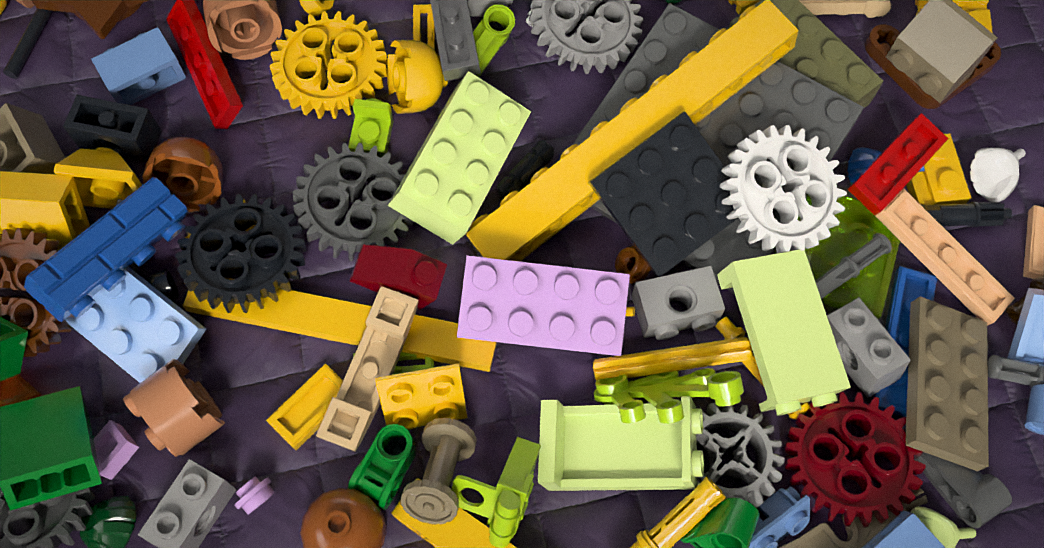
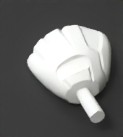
M981 148L977 150L970 166V179L974 182L973 186L976 192L990 202H1000L1006 199L1018 183L1019 160L1025 156V150L1018 149L1015 152L1005 148Z

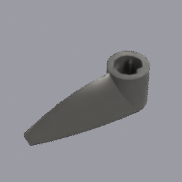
M925 452L919 458L914 459L926 465L923 471L925 476L955 513L970 527L980 528L1012 503V496L1005 484L993 475H983L979 471Z

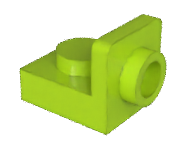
M375 98L366 100L354 99L353 110L355 119L348 145L350 152H355L358 143H362L364 152L369 153L374 146H377V156L381 158L388 151L394 123L391 106L389 103Z

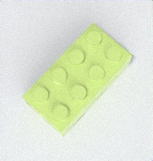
M468 71L451 94L388 206L453 245L467 233L531 111Z

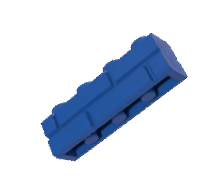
M153 177L27 275L24 288L34 299L43 304L45 309L58 321H64L71 314L77 319L93 306L95 300L92 297L102 288H105L108 292L113 290L127 276L123 272L133 262L138 266L144 264L157 251L153 247L162 238L170 242L185 228L182 221L188 212L187 207L174 194H171L169 189L160 180Z

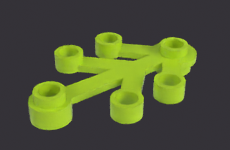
M705 368L679 377L678 371L654 374L628 382L626 375L598 379L595 382L596 390L593 394L597 402H602L604 405H616L619 409L621 422L636 423L646 418L643 401L633 399L645 398L656 407L659 422L669 424L678 422L685 417L682 402L671 397H710L715 400L717 406H731L741 401L740 395L744 392L739 372L725 371L715 373L714 369Z

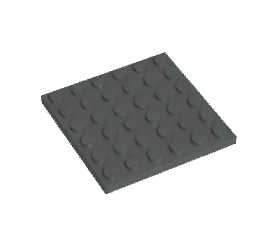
M669 3L573 145H580L588 139L591 131L603 121L610 122L619 115L623 105L630 99L635 97L639 99L646 94L657 78L664 74L669 76L679 68L680 62L693 51L698 53L709 45V40L719 29ZM776 61L695 126L724 167L733 164L729 160L728 155L736 149L739 150L737 147L739 142L745 138L749 139V135L757 130L763 132L773 125L777 131L789 125L792 134L800 129H805V141L817 136L818 143L816 148L820 151L823 148L829 147L830 151L826 159L830 162L862 114L864 107ZM787 158L788 166L794 171L793 163ZM754 173L756 183L762 187L761 178ZM598 200L590 207L617 223L601 200ZM773 208L774 218L780 223V214ZM738 218L680 262L693 270L711 266L716 282L720 285L717 274L734 261L771 255L774 248L763 251L762 239L752 244L748 243L751 233L748 229L740 233L736 232L737 227L741 223ZM733 288L726 289L735 295Z

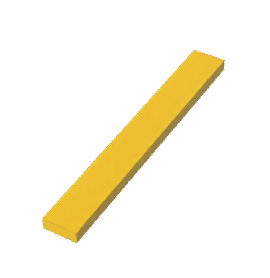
M280 288L276 291L279 298L278 302L273 301L267 296L263 298L264 309H260L255 302H250L247 313L243 312L240 304H235L231 313H227L223 302L217 308L212 309L207 299L199 302L194 291H188L183 304L187 312L359 346L366 330L365 322L372 306L293 290L288 292ZM414 315L402 352L415 354L417 358L425 359V357H430L437 362L447 364L459 363V366L490 372L497 342L457 338L458 323Z

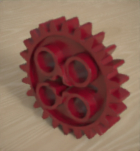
M840 392L837 403L821 406L822 410L819 407H813L812 403H810L807 411L808 416L800 413L797 416L795 423L799 428H790L788 437L794 442L786 443L784 452L794 457L786 461L785 469L797 471L792 476L790 484H803L804 489L800 494L801 499L807 495L816 500L812 508L814 513L823 506L828 508V521L830 522L833 521L838 513L843 514L845 526L849 527L855 516H859L865 528L870 525L872 515L874 514L876 519L881 524H884L889 518L888 510L898 516L904 510L901 502L910 505L915 499V495L911 490H918L923 484V481L915 475L921 474L925 470L926 465L914 460L919 458L923 452L906 446V432H904L903 427L906 424L907 417L895 421L891 417L895 407L891 405L884 411L878 409V397H875L867 405L863 402L862 393L858 392L854 401L849 402L845 393ZM849 424L859 426L863 429L865 436H852L847 431L846 426ZM828 430H833L836 433L837 437H835L832 434H829ZM816 447L827 448L833 454L834 459L830 461L821 460L815 455L813 449ZM847 455L850 457L858 455L861 461L853 460L850 462L846 457ZM874 457H886L891 461L894 470L886 471L877 466ZM842 480H854L861 487L862 493L857 495L848 493L842 486ZM871 480L876 483H879L880 488H875L872 485Z

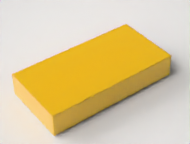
M325 363L266 421L296 451L319 429L332 397H337L343 380Z

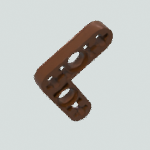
M887 24L875 26L869 33L864 45L868 55L918 105L926 109H936L990 72L1001 57V49L994 42L970 77L939 103L931 95L926 94L917 83L904 72L899 71L886 58L895 40L900 35L896 28ZM885 40L888 42V44L886 42L879 44L877 41L883 42Z

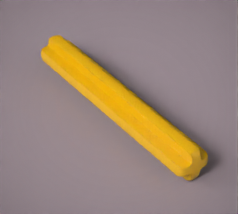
M741 337L600 358L593 361L594 377L596 381L598 379L619 377V375H626L627 378L748 361L752 358V347L749 338Z

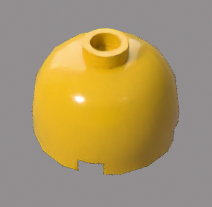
M394 40L390 46L397 47L395 54H388L387 58L389 95L396 92L399 103L392 104L393 110L397 114L424 111L437 102L442 93V88L448 84V80L445 81L439 55L432 47L421 41Z

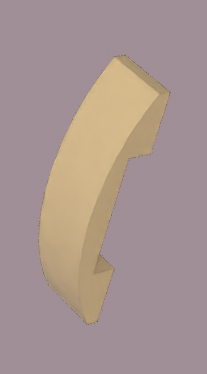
M382 286L380 287L365 322L366 330L337 397H332L316 437L354 452L357 451L380 405L375 378L393 374L419 303L418 299Z

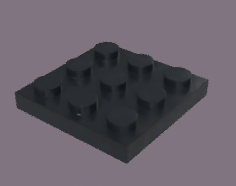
M685 111L588 182L656 277H661L738 219H728L727 216L734 210L733 205H725L721 202L730 196V191L720 188V184L731 178L722 172L724 165Z

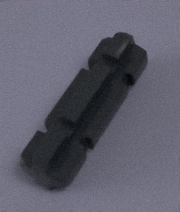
M545 140L538 141L531 149L533 152L527 153L509 172L510 176H506L497 185V193L505 198L513 191L520 192L519 189L525 188L533 175L542 169V164L546 165L554 157V148Z

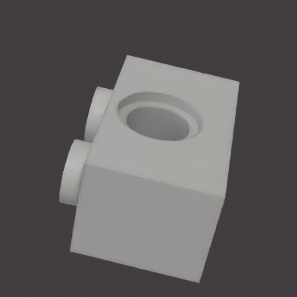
M711 266L636 282L632 293V300L644 339L654 336L657 340L669 339L676 336L679 331L693 328L696 332L708 330L716 326V322L719 321L725 310ZM680 301L686 305L687 311H676L669 302Z
M860 298L827 315L845 371L867 399L902 377L911 361L910 358Z
M189 459L138 536L158 548H199L236 489L224 479Z

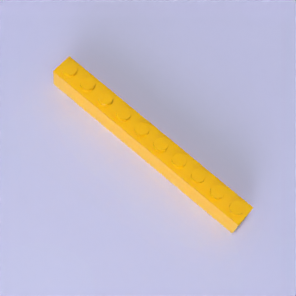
M765 0L757 7L755 5L750 6L740 15L736 24L728 30L723 28L716 32L709 40V45L700 52L693 51L680 62L679 68L669 76L664 74L657 78L646 94L639 99L635 97L626 102L621 108L620 114L610 122L603 121L591 131L590 137L580 145L574 144L562 153L561 160L556 164L536 172L530 180L531 183L520 192L513 191L501 201L500 207L490 215L484 214L477 218L471 224V230L466 233V236L484 258L522 261L600 200L588 182L680 113L685 111L694 125H696L795 47L799 30L770 0Z

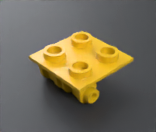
M459 363L375 378L386 426L398 424L411 430L415 427L426 426L428 422L437 418L455 420L468 418Z

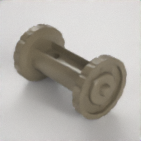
M437 418L428 422L422 433V443L425 449L431 453L423 479L407 484L401 496V505L406 513L421 522L435 525L445 524L456 517L459 500L449 486L457 461L470 458L475 451L477 443L475 433L466 424L455 419Z

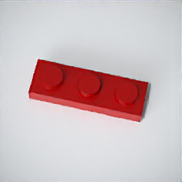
M920 113L847 190L874 216L877 215L949 138Z

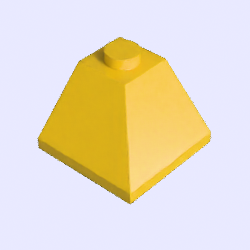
M99 147L96 150L80 148L56 163L54 167L56 175L73 176L83 206L113 209L118 199H126L142 186L139 179L119 153L109 148Z

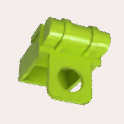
M517 437L497 487L463 475L456 476L452 484L451 491L457 495L459 508L488 518L489 541L497 548L508 546L510 540L516 534L519 523L524 517L529 503L528 499L534 486L533 474L541 445ZM464 488L475 489L482 494L484 501L481 503H471L462 496L461 490Z

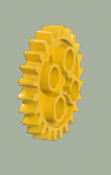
M326 11L322 12L321 20L318 21L310 14L308 15L309 24L306 25L296 20L297 30L295 32L288 29L284 30L287 41H275L278 51L271 52L273 63L270 64L274 85L279 90L281 98L289 100L292 109L301 105L303 114L306 116L312 109H315L318 119L323 117L325 111H330L333 119H336L339 109H343L348 116L351 115L350 106L353 105L354 99L363 100L364 97L368 99L375 98L373 88L383 89L382 78L387 77V54L383 40H378L376 29L368 30L367 21L364 20L357 25L355 15L353 14L344 21L339 11L335 14L334 19H329ZM335 39L334 45H332V53H333L334 59H331V49H330V48H331V43H332V41ZM327 78H328L327 88H326L325 90H323L324 87H325V83L327 82ZM343 80H349L348 82H345V83H339L340 81H343Z

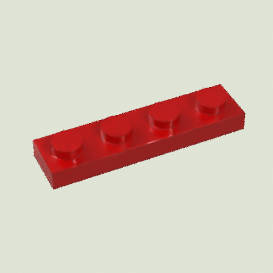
M176 0L166 18L215 129H228L243 107L240 96L237 94L218 50L210 42L206 24L195 1Z

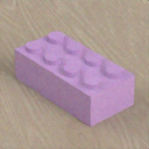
M466 255L457 338L621 356L630 274Z

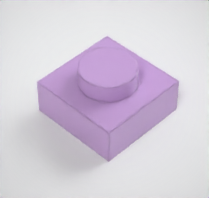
M109 420L94 438L100 475L112 480L139 448L123 426L112 420Z

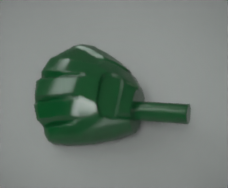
M124 495L95 504L91 507L93 510L92 515L81 517L86 529L85 531H80V537L87 548H126L135 528L137 512L135 503L131 501L129 496Z

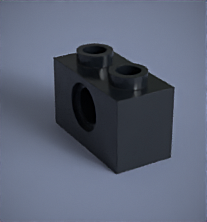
M76 95L63 125L64 129L81 149L96 150L99 147L109 148L118 152L123 158L142 162L148 161L162 133L147 108L82 95Z

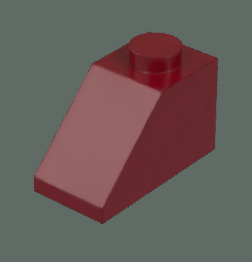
M363 244L349 281L377 293L382 286L418 299L417 309L421 310L437 299L447 264L413 249Z

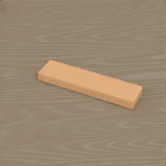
M902 189L880 213L875 215L978 319L987 322V326L994 323L1015 299L905 189Z

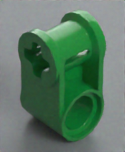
M390 424L383 427L378 432L366 456L355 469L349 481L348 489H356L379 502L380 508L386 510L394 500L417 452L416 443L409 430L398 424ZM401 437L406 440V448L401 454L392 456L386 453L387 444L393 438ZM369 480H373V481L379 483L380 485H382V487H379V486L375 485L374 483L370 482Z
M734 497L727 498L709 511L680 541L690 543L695 548H749L760 516L759 511L748 501Z

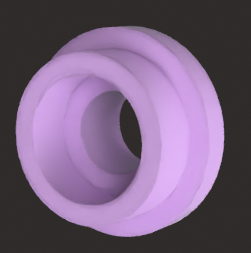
M256 476L253 477L236 492L240 500L234 506L238 510L242 507L249 515L275 493L269 486L272 481L267 477L260 482Z

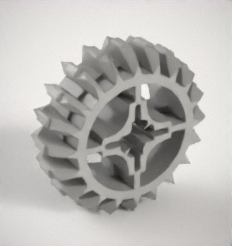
M710 403L707 406V414L702 411L703 434H696V443L702 447L703 453L708 458L709 469L703 477H697V486L706 476L714 483L723 476H731L737 481L742 479L749 485L742 488L717 486L726 495L725 499L740 498L749 501L755 507H759L764 502L762 494L769 497L775 492L771 482H779L782 479V474L774 467L781 466L785 458L773 453L782 446V441L769 440L768 437L773 433L774 426L769 425L763 429L759 425L763 418L762 413H757L752 419L747 417V405H742L738 412L735 413L733 405L723 406L722 411H720L715 403ZM727 428L738 432V434L732 438H723L716 433L711 435L708 430ZM748 441L753 446L757 456V470L753 468L754 463L746 454ZM734 445H737L736 450L732 453L734 458L728 464L725 463L718 471L717 467L722 462L720 457L726 451L729 452Z

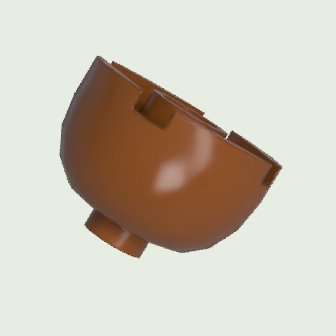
M175 137L166 140L153 149L145 165L143 184L156 177L169 189L171 194H174L187 207L188 212L199 211V204L210 202V205H213L221 195L223 186L222 163L210 146L195 138Z
M337 488L321 494L309 505L302 518L300 535L304 548H382L387 534V525L382 510L370 496L356 489Z

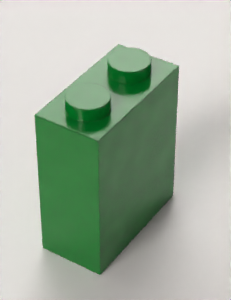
M80 386L0 407V488L10 511L102 484L90 417Z

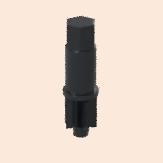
M1001 202L921 205L942 226H1003V220L1012 217V210L1004 208L1005 203Z

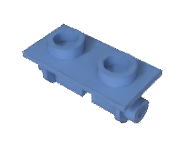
M789 487L786 490L783 488L779 489L759 506V510L767 519L764 521L760 518L758 519L749 548H777L778 543L789 534L794 536L800 533L810 520V498L806 495L801 499L798 492L794 488Z

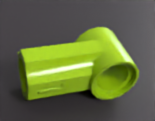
M496 4L490 6L486 10L481 22L473 31L481 74L501 46L507 42L515 25L513 12L504 5ZM498 22L503 26L504 30L496 31L490 27L489 23Z

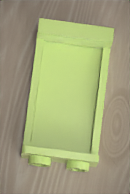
M794 250L734 261L717 274L721 289L733 288L767 395V400L759 404L761 412L775 409L777 416L801 410L800 403L812 401L813 407L824 406L838 401L836 394L851 388L805 250Z
M681 396L685 417L678 422L660 423L656 407L651 403L644 404L645 419L636 423L621 422L619 409L616 405L563 406L558 400H541L539 440L541 448L539 451L538 483L549 491L695 489L697 487V477L704 476L703 451L697 450L696 434H703L702 409L696 408L690 396Z

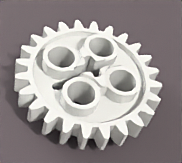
M774 125L768 127L763 132L757 130L749 135V139L745 138L737 144L739 150L736 149L728 155L729 160L733 164L722 168V172L731 178L720 184V188L730 191V196L721 201L722 204L733 205L734 208L727 218L740 219L741 223L737 227V233L747 229L751 232L748 243L752 244L762 239L763 251L773 249L776 246L778 254L789 252L790 250L803 251L805 247L809 249L819 245L818 240L831 236L828 229L839 225L840 222L834 215L845 211V207L836 202L838 198L847 195L846 191L838 189L836 183L845 179L844 175H834L833 169L837 167L839 161H827L826 156L830 148L826 147L819 151L816 148L818 143L817 136L805 141V129H800L793 134L789 125L782 127L778 131ZM787 158L793 163L794 171L788 166ZM754 173L761 178L762 187L756 183ZM805 193L811 198L812 205H809L806 201ZM773 208L780 214V223L774 218Z

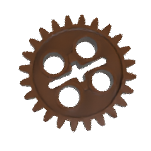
M3 229L2 234H0V288L26 291L24 288L26 276L59 251L57 250L59 240L47 239V233L36 232L33 229ZM0 295V317L28 331L24 357H35L37 353L49 352V344H60L62 342L59 332H70L72 330L66 319L62 322L58 321L45 309L43 304H40L34 298Z

